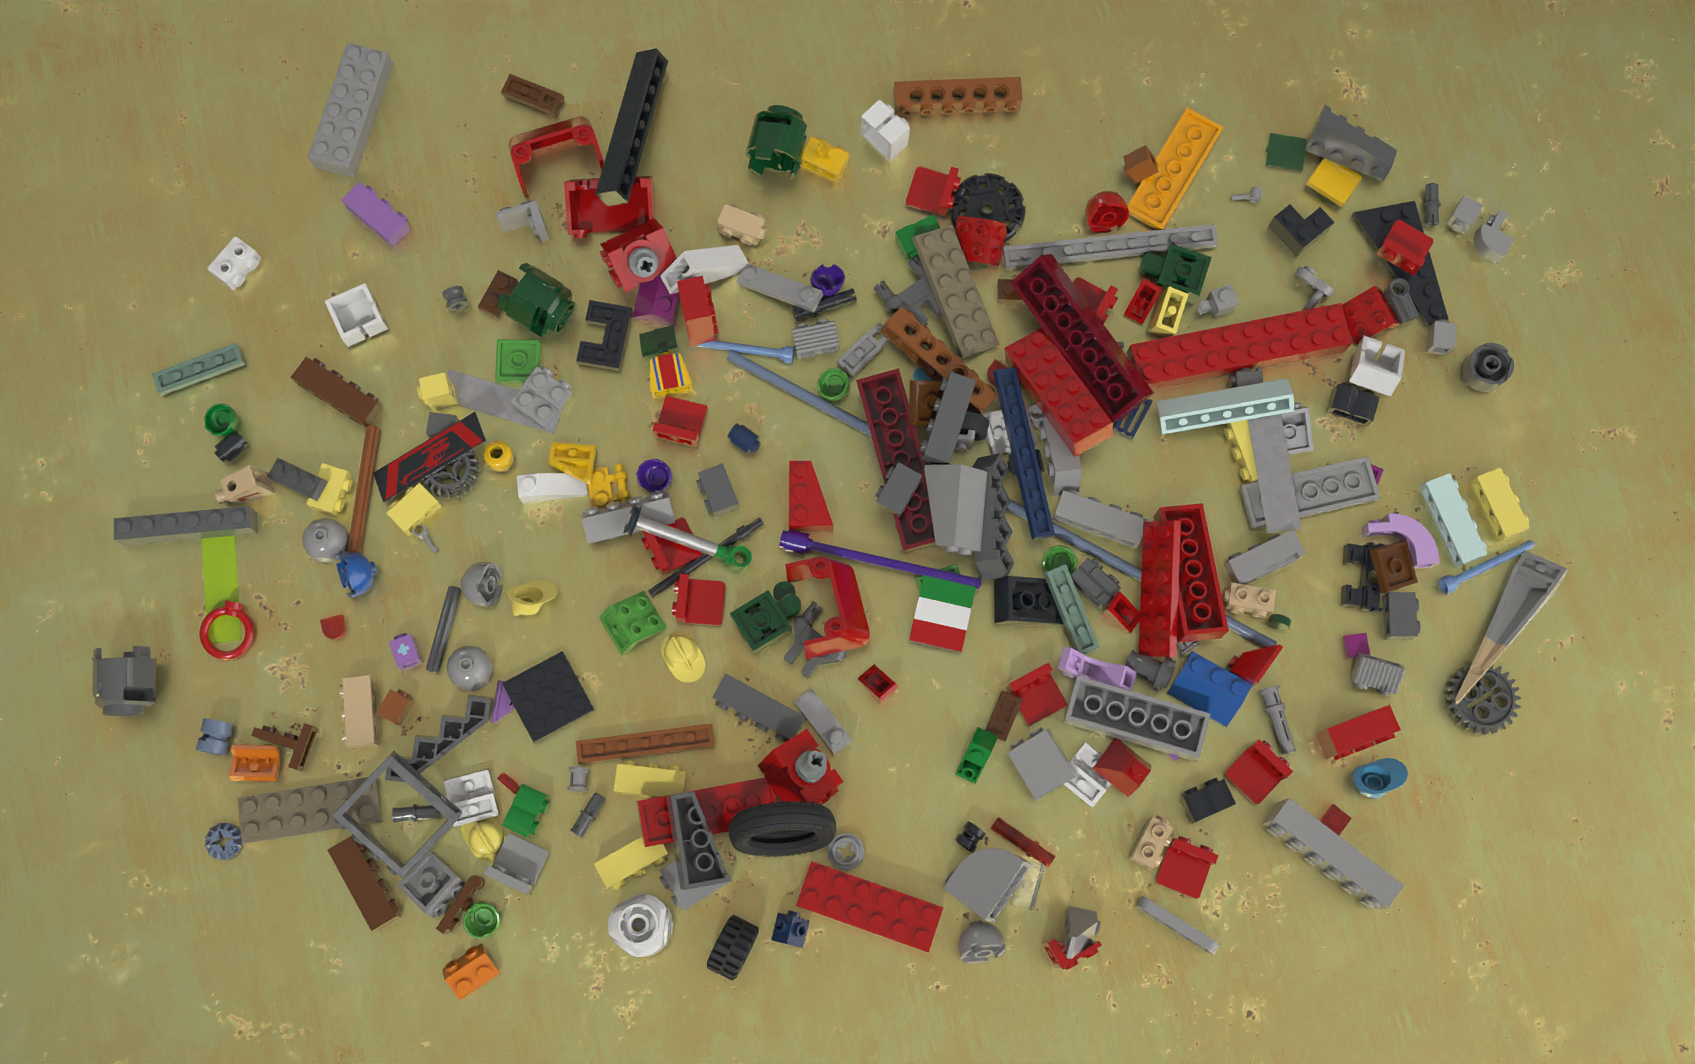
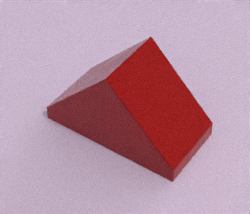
M1143 278L1124 315L1143 325L1163 288Z
M1120 591L1113 596L1101 614L1130 634L1140 621V612Z
M875 664L857 678L879 705L885 702L898 689V685Z

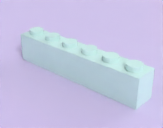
M1287 378L1156 401L1157 417L1162 434L1294 412V396Z

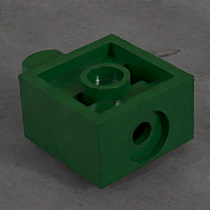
M1170 244L1165 257L1152 253L1144 255L1140 263V270L1146 275L1158 278L1156 284L1163 288L1162 291L1170 286L1189 294L1186 302L1195 305L1200 296L1212 257Z
M769 590L732 611L730 617L753 655H756L792 633V627L787 620L800 612L801 601L794 594H787L775 601Z

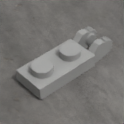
M878 323L869 332H866L837 360V364L850 377L853 378L889 342L885 335L879 341L874 338L884 326L881 323Z

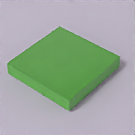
M497 339L495 382L524 383L536 367L541 369V340Z

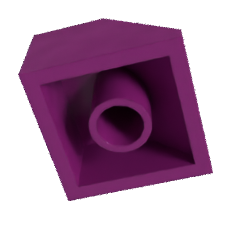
M661 274L651 281L640 283L632 318L675 327L681 301L679 292L670 294L660 277Z

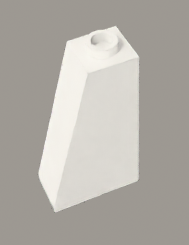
M739 245L684 251L660 277L669 293L674 294L679 292L677 285L679 280L703 276L705 284L736 275L748 264V261Z

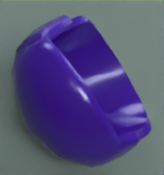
M823 264L812 271L810 277L812 287L822 290L825 296H832L838 293L845 280L843 270L835 264L831 267H825Z
M659 459L645 460L638 467L636 473L639 485L649 492L664 491L670 486L672 480L670 467Z

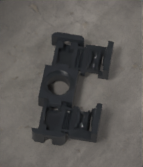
M1368 542L1364 545L1349 543L1344 545L1343 565L1359 562V565H1361V586L1358 589L1352 588V585L1342 586L1341 606H1358L1361 611L1372 613L1383 610V608H1379L1380 588L1378 581L1371 583L1368 579V573H1375L1369 550L1385 546L1384 544L1374 545L1373 542Z

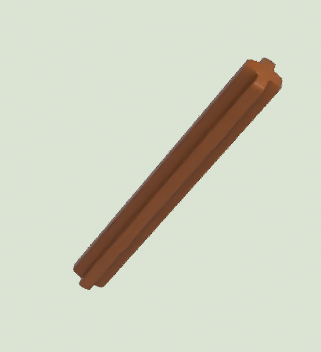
M367 425L347 547L348 552H361L380 430L375 425Z

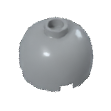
M329 518L316 519L304 530L302 536L303 547L307 554L315 561L333 563L338 560L336 559L337 555L347 552L349 534L345 527L336 520Z
M477 562L468 567L460 582L465 598L474 605L494 606L499 600L503 585H499V577L503 578L500 567L496 563Z
M469 645L455 650L449 657L446 667L451 682L456 687L466 691L480 690L487 685L494 669L492 659L486 651Z
M983 921L970 923V926L961 933L958 941L961 960L964 958L966 963L988 961L986 956L994 954L995 958H997L1006 951L1001 932L997 927L983 923Z

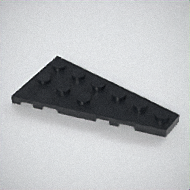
M1415 201L1357 211L1351 215L1363 229L1362 232L1365 237H1368L1374 245L1376 253L1397 220H1401L1424 233ZM1429 251L1424 258L1425 262L1414 276L1379 256L1392 277L1404 279L1409 284L1408 293L1419 313V318L1425 326H1430L1437 320H1449Z

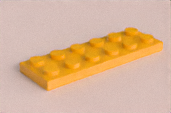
M1187 107L1156 157L1159 172L1142 180L1127 205L1129 215L1156 230H1163L1224 127Z

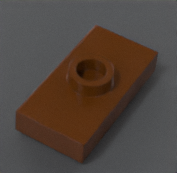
M1001 691L985 730L998 736V739L1006 741L1023 699Z

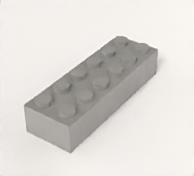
M347 43L308 155V159L314 168L352 178L356 177L394 65L387 52Z
M1077 676L1064 723L1197 761L1200 758L1211 714Z
M1290 798L1279 801L1263 822L1268 827L1266 830L1271 835L1283 838L1288 848L1295 852L1300 851L1305 855L1304 859L1313 866L1318 865L1324 870L1322 873L1333 881L1335 879L1343 884L1341 886L1343 890L1351 895L1355 893L1361 898L1360 902L1371 910L1373 908H1389L1404 886Z

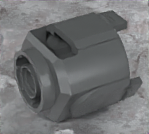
M133 646L132 652H124L123 657L102 658L101 648L93 650L92 694L95 697V704L99 708H103L102 715L134 716L145 714V707L151 706L156 701V659H151L150 647Z

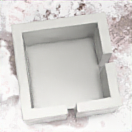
M879 99L861 116L860 134L891 162L908 146L910 127L904 118H899L893 114L894 110L889 104H884Z
M366 283L325 301L340 337L347 347L365 340L364 335L366 334L371 337L388 329Z
M1363 336L1353 354L1349 382L1391 396L1402 377L1405 350L1386 344L1379 358L1375 361L1374 358L1381 348L1382 342Z

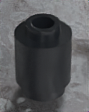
M235 431L233 434L229 433L214 446L217 449L214 453L222 462L227 460L230 463L246 450L245 447L249 443Z

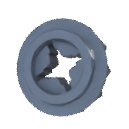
M218 823L210 828V831L205 836L204 847L210 856L218 860H227L234 857L242 846L240 830L230 823ZM221 834L225 838H232L225 843L224 848L222 845L215 844L221 839Z

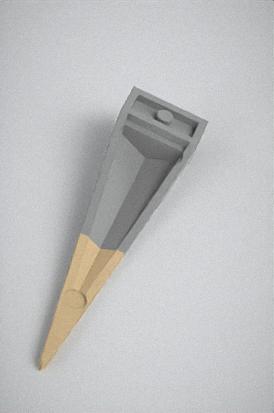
M1528 551L1523 553L1514 566L1485 637L1455 699L1456 704H1459L1555 594L1557 587L1567 574V568Z

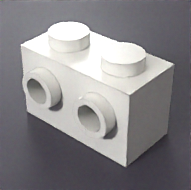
M235 236L207 270L216 279L234 291L236 287L243 284L247 274L258 266L261 257L254 249Z

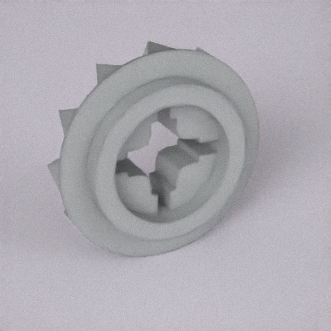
M839 834L834 837L828 846L829 860L840 870H852L858 867L864 858L863 843L853 834ZM850 842V851L856 856H847L846 859L844 858L841 861L842 852L836 848H845Z

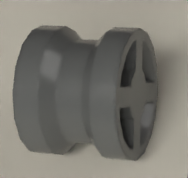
M453 286L443 291L442 295L447 300L446 306L448 311H458L469 304L467 298L463 296L464 289L462 286Z

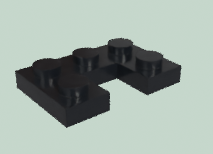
M589 300L585 318L586 323L606 326L602 344L580 341L576 359L577 364L620 371L633 312L632 307Z

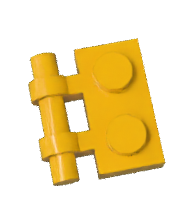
M623 464L614 465L615 474L609 475L608 467L593 469L591 484H588L591 507H598L599 509L607 507L608 503L615 501L620 503L628 502V499L631 498L630 491H627V473L624 472ZM611 483H617L618 493L612 494Z

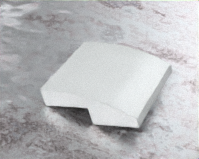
M1024 403V404H1025L1026 413H1027V417H1028V421H1029V425H1030V430H1031L1033 442H1034V446H1036V445H1037V442H1036V439H1035L1034 431H1033V428H1032V424H1031V421H1030V417H1029V414H1028V410H1027L1026 403ZM1002 410L982 414L989 420L986 439L990 454L1000 453L1005 455L1011 453Z
M1085 742L1070 760V764L1078 776L1064 785L1093 808L1111 783L1092 769L1102 754Z
M489 768L443 781L447 798L463 812L460 818L453 824L454 827L499 815Z

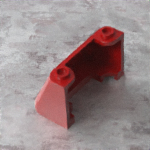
M636 176L629 202L607 206L595 195L599 178L571 179L564 182L568 235H573L574 238H586V234L591 232L628 231L655 218L653 176Z

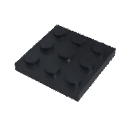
M563 651L502 683L534 744L595 711Z

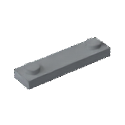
M747 264L742 269L736 281L740 286L813 313L823 296L822 290Z

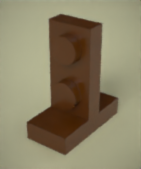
M304 723L298 739V736L287 732L284 733V736L275 734L277 729L263 725L262 729L254 727L251 736L293 749L294 752L288 767L303 772L319 728Z

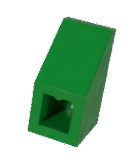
M977 727L955 775L976 784L992 753L998 736Z

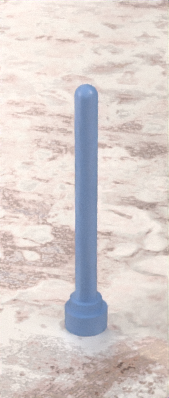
M717 340L696 346L778 357L779 360H783V363L790 364L793 363L795 353L794 346L786 345L781 347V349Z
M1528 540L1456 576L1446 575L1438 579L1439 587L1444 594L1448 595L1456 591L1460 583L1532 549L1535 544L1532 540Z

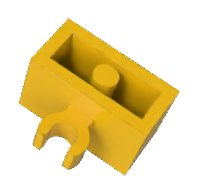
M811 136L802 153L800 166L839 183L849 163V153L840 146L834 147L822 138L816 139Z

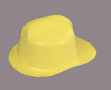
M546 580L529 581L507 590V597L511 600L512 613L515 616L537 614L543 603L552 600L558 594L557 586Z
M684 632L671 633L664 639L661 644V654L674 677L685 683L697 681L702 677L706 662L695 640Z
M495 816L461 825L462 836L473 854L484 861L495 860L506 838L505 832Z

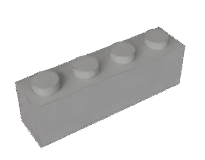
M1063 490L1052 520L1137 548L1143 535V522H1147L1148 519L1143 518V515L1137 512L1128 513L1122 511L1121 507L1114 504H1109V506L1102 504L1099 499L1094 497H1088L1087 499L1080 496V493L1074 490Z
M656 491L651 493L649 497L635 496L628 499V502L620 503L615 501L608 503L607 507L599 509L598 507H590L585 509V512L581 513V519L588 544L629 534L628 532L623 534L627 517L634 503L638 508L642 505L640 516L665 525L675 523L668 492ZM635 528L634 531H633V533L639 532V531H642V530H639V529H636V528Z

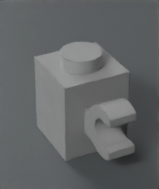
M1230 284L1212 290L1206 300L1198 303L1199 306H1196L1199 315L1211 311L1215 319L1234 312L1239 302Z

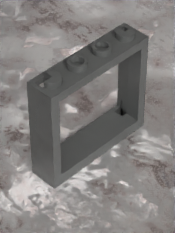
M393 750L332 816L339 827L342 829L346 828L352 833V837L357 843L367 846L374 858L385 862L392 874L403 878L450 829L463 812ZM388 767L447 818L442 826L405 864L346 813Z

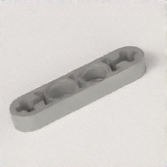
M1144 896L1137 903L1136 907L1199 948L1212 955L1216 953L1220 946L1216 941Z

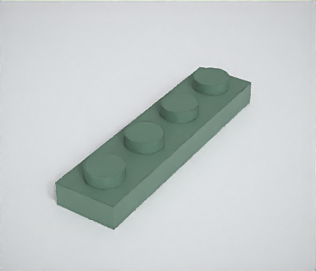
M234 343L152 373L158 393L162 396L245 365L239 345Z
M1066 564L1045 572L1044 576L1074 649L1082 654H1086L1100 648Z

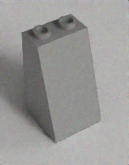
M962 464L925 465L924 470L936 545L945 547L947 552H958L960 555H971L972 552H981L987 472Z

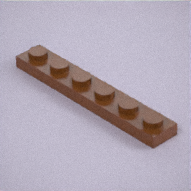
M712 723L576 741L579 765L715 747Z

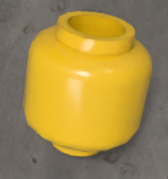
M492 441L484 449L483 457L490 469L498 472L506 471L513 464L514 453L504 441Z

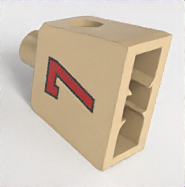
M249 465L222 478L221 485L223 489L216 491L215 497L220 504L230 501L238 505H244L272 495L275 491L271 479L267 477L269 473Z

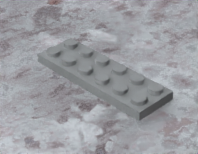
M1368 456L1292 474L1300 518L1376 501L1381 498ZM1259 481L1241 485L1240 491L1251 529L1266 526Z

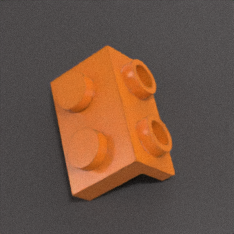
M240 744L231 746L233 754L229 772L231 781H277L282 760L277 746L271 744Z
M482 943L469 948L463 956L457 960H451L442 969L444 980L459 1000L500 974L499 969L486 953Z

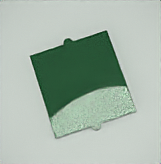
M1270 133L1268 147L1265 149L1267 152L1265 166L1302 172L1304 158L1307 156L1304 150L1307 139Z
M674 325L660 329L656 328L639 334L643 357L678 348Z

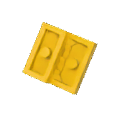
M1324 158L1306 185L1342 207L1362 179V176L1348 167Z

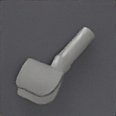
M1252 187L1250 194L1231 195V199H1246L1250 202L1258 203L1261 200L1262 188Z
M420 524L424 528L423 532L418 534L413 529V533L418 539L423 540L435 554L439 550L430 540L429 530L425 525Z

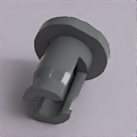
M1132 650L1125 665L1136 671V675L1154 682L1153 690L1159 692L1161 687L1167 688L1174 673L1176 661H1173L1170 657H1165L1162 662L1149 656L1135 653Z

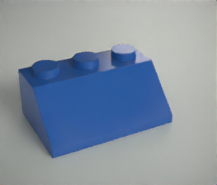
M1192 651L1185 658L1166 694L1193 709L1210 713V719L1227 727L1243 704L1252 684Z

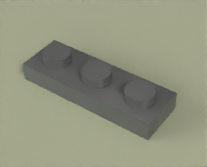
M277 458L267 476L315 501H318L328 481L280 458Z

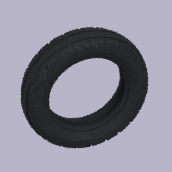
M804 801L771 802L752 806L734 815L729 825V839L736 850L744 854L763 857L793 856L795 854L813 852L829 845L836 834V820L830 809L820 804Z

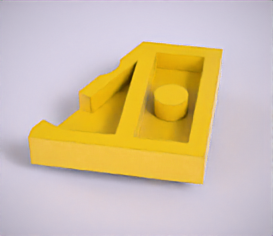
M552 442L549 465L586 484H591L596 445Z

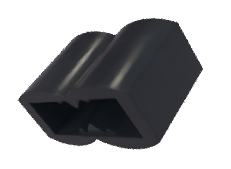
M1341 383L1333 389L1327 412L1369 426L1374 420L1380 397L1376 396L1373 391H1359L1352 384Z
M1216 777L1205 782L1206 787L1200 790L1195 786L1184 791L1185 796L1180 798L1192 824L1236 804L1225 779L1218 781Z

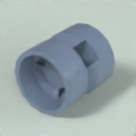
M203 718L200 730L203 736L198 738L196 751L226 756L229 745L226 738L231 737L233 724Z

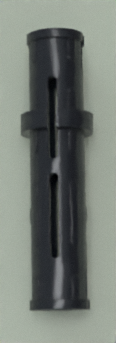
M850 288L832 296L821 298L814 313L800 307H792V314L799 311L802 312L793 317L795 321L811 315L815 317L820 312L856 302V295L847 298L848 295L854 294L855 291L853 288Z

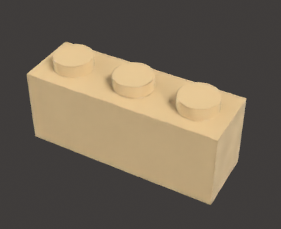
M370 675L342 678L343 685H340L339 691L341 698L344 699V707H341V718L345 721V730L342 731L343 743H346V746L351 749L379 746L375 678Z

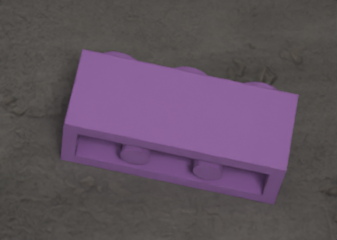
M358 182L341 201L352 214L393 248L411 230L407 224L408 219L400 211L394 212L392 210L393 206L386 199L380 200L372 187L369 185L365 187Z

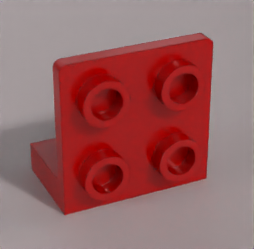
M1373 286L1342 304L1349 332L1358 345L1363 336L1371 338L1387 328L1394 329L1401 325L1380 287Z
M666 396L658 423L655 422L653 426L654 437L697 448L708 409L707 405Z
M1049 662L1016 679L1007 686L1010 694L1023 699L1019 711L1028 726L1067 706L1064 696L1051 675L1053 669Z
M1049 938L1042 942L1054 967L1068 970L1079 964L1077 959L1081 957L1087 959L1099 952L1097 948L1102 946L1100 941H1093V943L1070 959L1065 956L1066 948L1061 940Z

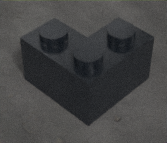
M1289 204L1274 216L1269 224V228L1298 257L1324 236L1335 222L1321 207L1304 219Z

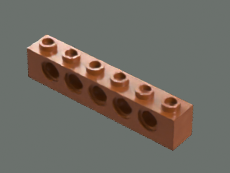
M1021 77L894 82L895 114H900L901 116H909L916 113L930 115L941 112L943 114H952L954 112L969 114L975 111L991 113L996 110L1013 112L1020 109L1022 104ZM1002 94L1004 97L998 98L995 95ZM958 95L961 96L962 99L957 100L953 98V96ZM974 95H981L983 98L977 99ZM938 96L941 100L937 101L932 99V97ZM918 97L920 100L913 101L911 98Z
M901 307L885 322L880 332L933 381H942L943 377L947 378L950 372L976 380L973 389L976 394L971 395L967 411L981 415L997 398L998 395L993 387L985 384L979 378V375L974 370L969 369L958 355H954L943 341L938 340L927 326L922 325L916 320L912 312ZM905 330L911 331L913 335L907 334ZM921 344L927 346L929 350L923 349ZM936 359L942 360L944 365L938 363Z

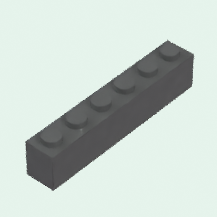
M250 506L114 518V540L123 546L258 534L257 512Z

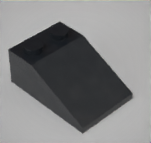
M1005 576L994 579L995 624L1064 625L1046 579Z

